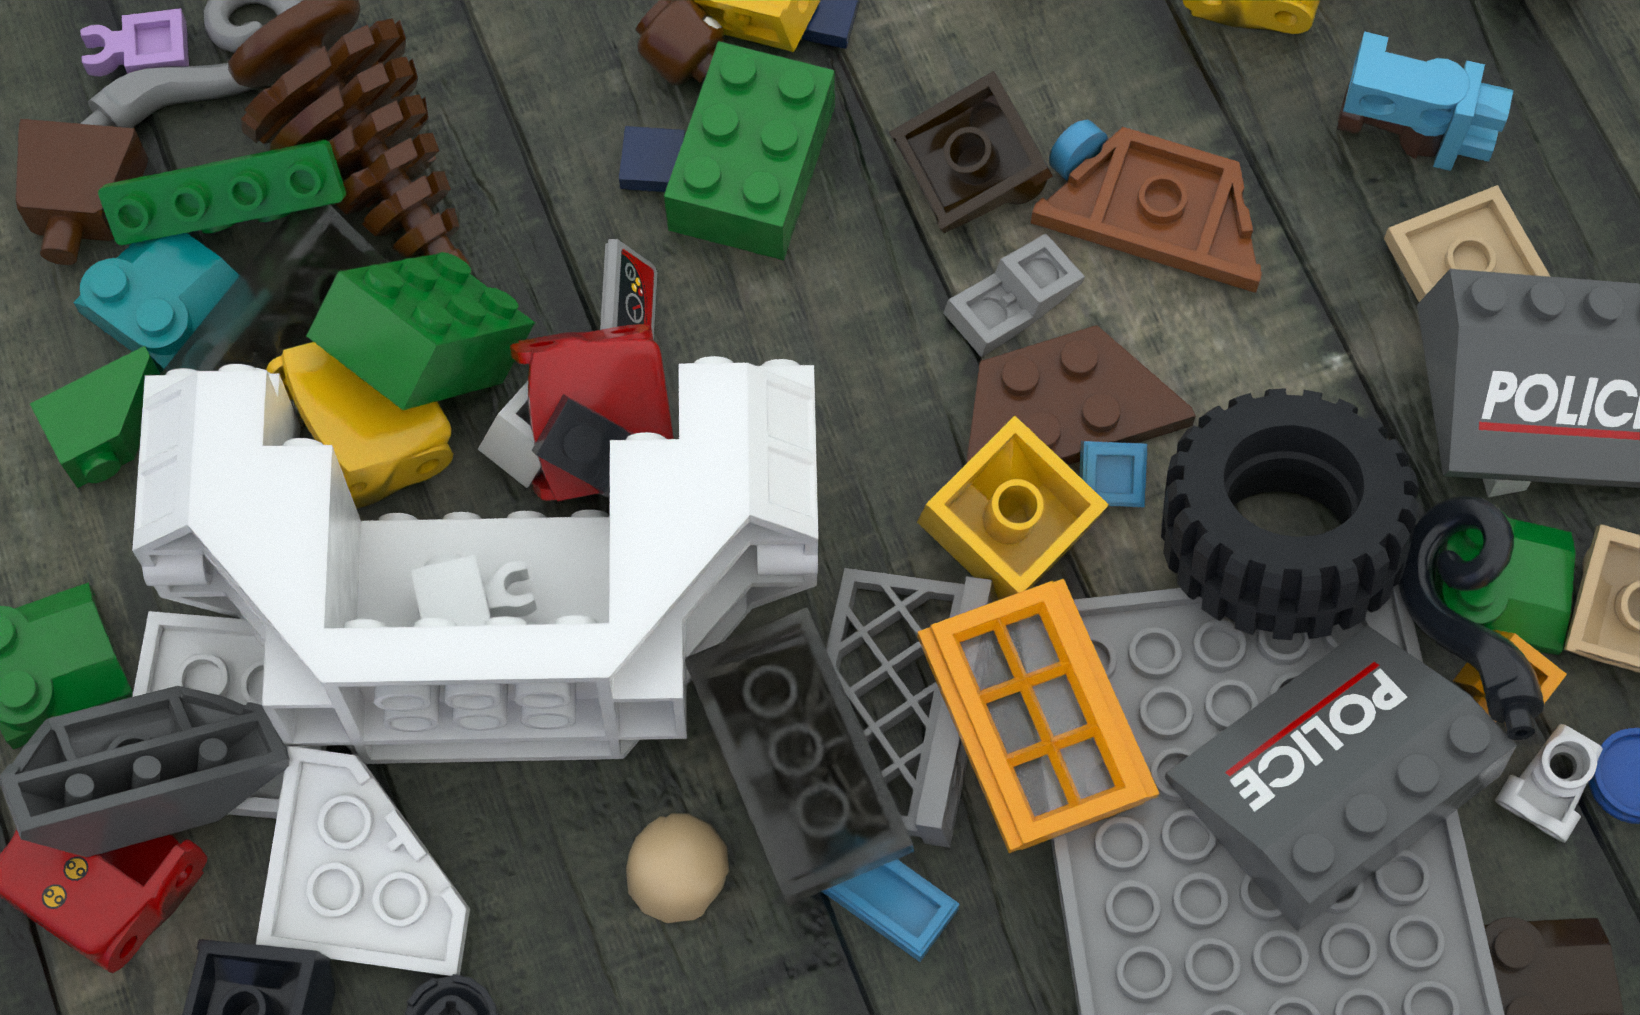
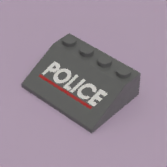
M1449 269L1417 304L1443 476L1640 488V284Z
M1366 625L1166 772L1165 779L1293 927L1299 931L1500 777L1517 745L1512 739L1508 738L1500 726L1468 693Z

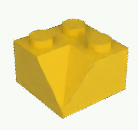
M1014 416L926 503L917 523L974 578L992 580L998 600L1031 589L1096 523L1109 504L1024 423Z

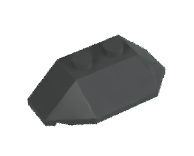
M174 686L46 719L24 745L14 762L9 764L1 773L0 786L21 840L84 857H91L219 821L289 766L290 758L262 705L252 702L243 705L221 695L182 686Z

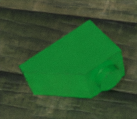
M145 346L30 403L60 464L77 488L87 483L105 481L114 476L122 465L135 459L140 446L145 376L161 375Z

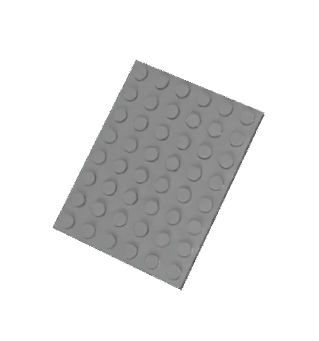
M1399 585L1392 588L1390 599L1378 611L1370 613L1367 610L1365 621L1347 630H1342L1339 624L1333 626L1330 636L1308 639L1307 633H1294L1292 640L1272 639L1273 632L1256 629L1254 635L1236 630L1234 628V620L1224 616L1221 621H1218L1201 609L1203 599L1200 596L1192 600L1181 588L1074 600L1160 793L1157 798L1146 801L1142 805L1051 839L1078 1015H1505L1457 810L1297 931L1165 779L1166 772L1366 625L1423 663L1414 621L1403 602ZM1039 614L1016 622L1022 663L1026 674L1060 661ZM1066 674L1032 687L1053 736L1087 724ZM1032 720L1035 743H1038L1041 739ZM1094 737L1060 749L1081 799L1115 787ZM1048 755L1039 757L1038 763L1046 812H1049L1069 803Z

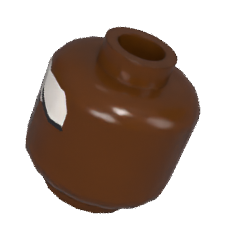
M659 0L641 19L635 29L640 35L637 44L639 55L672 85H681L692 77L700 84L703 83L718 41L723 42L724 29L693 0Z

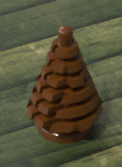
M303 0L262 26L238 47L228 61V71L239 85L249 88L273 84L270 88L258 94L246 107L245 111L247 113L241 118L242 132L255 143L258 141L263 144L271 143L269 151L321 140L329 141L346 190L345 198L341 202L335 203L337 207L345 214L360 212L365 206L369 208L382 201L363 219L365 222L362 223L374 236H387L392 230L396 232L403 228L406 234L394 244L393 249L406 259L416 258L419 255L427 256L445 252L462 259L470 266L459 248L456 249L449 239L460 227L455 208H447L441 215L439 212L434 214L431 210L451 190L445 172L433 171L427 178L424 175L412 182L413 179L420 176L436 160L435 155L439 152V148L433 132L419 134L412 141V138L427 123L429 116L426 97L421 99L420 94L409 96L416 88L418 75L413 58L408 61L407 56L401 57L405 53L406 37L400 20L396 24L393 18L376 21L370 28L367 24L350 32L359 19V0Z

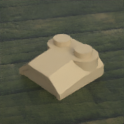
M1600 524L1596 526L1592 544L1583 559V576L1564 650L1594 661L1640 673V535Z

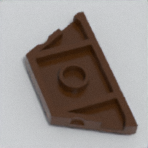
M1098 325L980 361L966 464L1014 416L1024 423L1061 460L1070 465L1080 462L1081 441L1140 443L1191 427L1196 415L1189 404Z

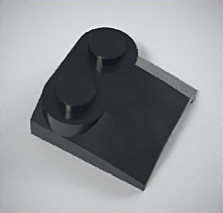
M205 939L198 940L196 949L199 952L182 1015L331 1014L335 997V983L331 974L330 958L319 951Z

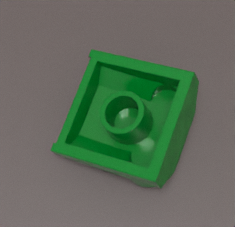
M1506 516L1514 534V548L1510 563L1496 580L1487 587L1477 591H1461L1448 587L1442 580L1437 565L1436 589L1441 600L1450 609L1490 630L1515 633L1540 653L1558 656L1561 654L1572 604L1576 555L1572 532L1516 520ZM1467 529L1456 533L1444 543L1438 552V557L1441 552L1451 550L1456 552L1464 561L1472 560L1482 549L1484 542L1482 533L1477 529Z
M89 582L25 604L16 609L9 606H0V731L6 743L13 750L24 746L48 718L133 697L134 690L115 654L96 607L95 594Z

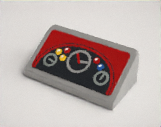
M609 239L608 243L605 244L600 330L625 325L647 324L651 325L654 341L657 291L656 267L620 240Z

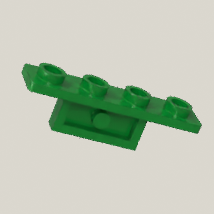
M321 140L108 183L98 190V196L115 242L118 245H127L201 230L202 233H214L227 229L235 223L257 219L258 222L274 221L294 211L339 203L345 198L346 190L331 144L327 140Z

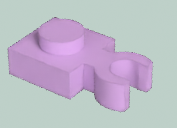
M181 8L122 15V30L111 31L102 25H91L80 30L86 48L104 47L98 54L82 56V64L87 74L91 76L110 74L119 65H124L127 74L146 68L189 66L187 25Z

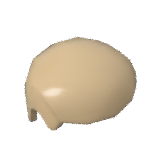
M671 813L667 817L660 816L642 830L635 838L629 851L626 866L628 894L644 914L665 923L695 920L704 914L710 903L724 888L726 875L729 873L728 848L711 824L691 814Z

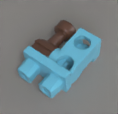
M1364 31L1355 58L1350 83L1347 85L1336 130L1357 134L1362 130L1363 124H1367L1399 135L1400 144L1407 155L1414 159L1418 155L1425 157L1436 155L1433 167L1444 170H1452L1457 155L1489 162L1494 151L1498 131L1502 132L1507 122L1513 90L1481 83L1485 64L1466 60L1464 68H1462L1458 63L1449 59L1436 58L1425 62L1385 52L1389 37Z

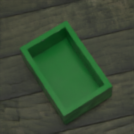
M718 41L664 194L668 231L784 261L835 108V70Z
M440 252L433 255L339 271L306 336L399 408L406 410L502 384L515 362L511 356L510 345L526 340L535 322L518 310L519 305L512 296L499 289L487 287L470 274L471 268L465 261L452 254Z

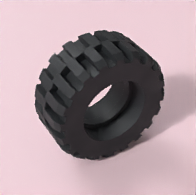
M1286 388L1268 389L1265 391L1264 397L1253 399L1251 393L1233 398L1229 400L1228 409L1223 410L1220 406L1214 407L1199 418L1198 427L1193 426L1183 434L1177 444V453L1171 456L1167 471L1161 538L1165 541L1163 553L1168 568L1175 574L1178 573L1177 584L1192 600L1199 596L1203 599L1201 607L1203 611L1218 621H1221L1226 616L1235 621L1234 628L1236 630L1254 635L1255 630L1258 629L1273 632L1272 639L1292 640L1294 633H1307L1308 639L1330 636L1333 626L1339 624L1342 630H1347L1365 621L1367 610L1370 613L1378 611L1390 599L1392 588L1399 585L1405 570L1419 509V503L1416 501L1419 490L1416 473L1410 466H1407L1409 457L1401 444L1395 438L1387 441L1388 430L1371 415L1366 419L1357 415L1358 408L1355 405L1340 398L1336 404L1322 400V393L1304 390L1303 396L1286 395ZM1264 492H1291L1307 496L1323 504L1339 518L1342 524L1331 531L1318 535L1304 537L1285 536L1267 531L1251 523L1238 512L1234 505L1247 497Z

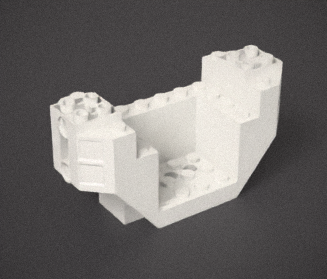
M717 356L700 358L694 363L679 364V439H666L660 434L645 432L632 434L626 440H610V516L606 512L599 510H581L573 513L571 517L546 518L543 514L535 511H517L509 514L507 518L481 519L479 515L474 513L453 512L446 514L443 519L417 520L416 517L409 514L389 513L380 516L379 520L361 521L333 446L323 445L321 442L313 439L300 438L301 426L280 374H271L267 370L244 364H229L222 366L218 371H197L181 368L170 370L166 375L145 376L132 551L142 566L146 585L154 586L161 598L239 619H246L259 634L253 635L265 648L262 707L284 746L346 745L353 755L360 756L365 764L624 759L639 740L687 739V684L751 609L817 586L818 503L814 365H799L792 360L775 359L767 361L761 366H755L749 363H733L727 358ZM443 554H458L462 557L476 554L483 585L491 581L494 572L504 563L515 560L526 561L529 579L522 582H514L508 587L507 592L514 596L533 592L537 610L523 617H494L486 620L485 626H457L454 621L444 618L421 619L410 569L422 567L428 560Z

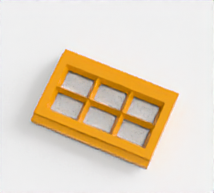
M1064 579L1047 582L934 623L929 628L917 632V638L1009 853L1029 848L1142 805L1146 801L1159 796L1160 793Z

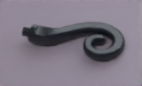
M1460 496L1450 498L1436 504L1416 523L1405 570L1399 583L1400 593L1411 618L1421 630L1439 646L1468 662L1479 672L1490 717L1499 723H1505L1508 738L1512 740H1525L1535 734L1533 718L1539 716L1544 710L1542 691L1535 670L1512 641L1450 609L1441 600L1434 579L1436 557L1444 543L1458 532L1467 529H1477L1482 533L1484 542L1481 551L1476 557L1470 561H1464L1456 552L1445 550L1439 554L1437 565L1442 580L1450 588L1461 591H1477L1487 587L1501 575L1510 563L1514 548L1513 530L1505 514L1496 505L1480 497Z

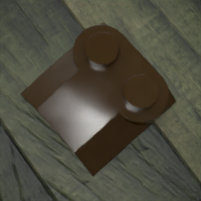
M995 71L889 132L918 182L943 233L970 222L1005 203L1017 205L1035 199L1043 191L1047 180L1053 177Z
M1504 917L1484 925L1505 1015H1624L1611 944L1598 918L1525 921L1516 917Z

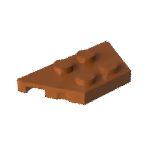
M1122 127L1103 144L1102 150L1097 156L1084 160L1069 174L1068 182L1049 199L1041 198L1034 205L1031 224L1254 293L1257 292L1262 276L1260 264H1256L1251 240L1253 227L1250 212L1243 200L1245 187L1240 163L1126 127Z

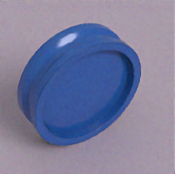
M1628 728L1612 734L1601 744L1603 750L1597 761L1595 774L1588 783L1594 799L1606 813L1623 822L1640 824V728Z

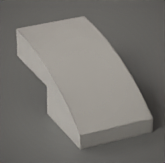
M1045 233L1001 258L994 274L948 299L943 314L976 352L983 357L1049 312L1079 287L1085 276Z

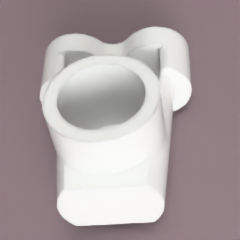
M1559 724L1520 777L1509 776L1495 802L1516 816L1532 823L1549 836L1566 843L1581 818L1574 810L1587 782L1595 774L1597 761L1603 748L1572 728ZM1554 755H1565L1572 761L1573 773L1569 778H1558L1552 772L1550 761Z

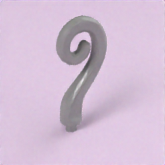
M208 0L204 9V27L211 41L216 46L235 53L238 47L263 26L258 21H250L241 26L231 24L229 18L235 10L249 4H260L269 7L278 16L303 0ZM228 63L146 68L116 79L88 101V105L93 113L80 124L133 128L149 115L166 106L238 95L256 88L239 85L229 73Z

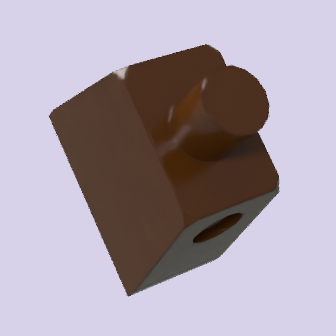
M20 119L16 205L30 232L44 235L40 255L44 259L55 264L72 265L78 260L82 239L111 241L114 239L98 196V190L108 183L143 176L147 167L148 156L134 128Z

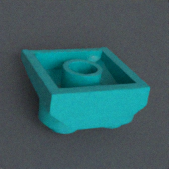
M188 233L132 243L117 258L104 259L95 263L83 275L80 282V296L73 303L81 315L133 352L145 346L159 372L166 375L170 370L181 369L252 292V289L220 256Z

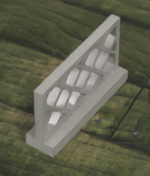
M844 568L790 807V812L794 817L917 836L922 838L924 844L950 848L968 762L967 753L937 682L912 696L896 673L924 654L920 642H916L890 661H887L872 640V637L901 618L904 619L917 637V632L922 629L910 612L929 599L952 601L950 618L998 601L992 580L966 576L965 584ZM857 588L884 592L894 606L864 627L852 612ZM896 594L909 595V597L900 601ZM851 623L856 632L846 638L849 624ZM994 630L960 642L980 691L983 688ZM865 643L881 667L849 687L839 672L841 660L844 656ZM887 678H890L906 702L874 722L858 698ZM837 682L843 692L833 698ZM932 701L928 718L921 707ZM852 703L868 728L836 749L825 733L828 718ZM915 713L926 728L924 742L899 758L883 733ZM874 739H877L893 764L861 785L845 762V759ZM824 744L830 753L819 760L822 745ZM919 762L915 780L908 769ZM838 764L854 787V790L834 804L810 801L815 779ZM901 774L913 790L908 816L880 812L869 795ZM863 800L869 810L852 807Z

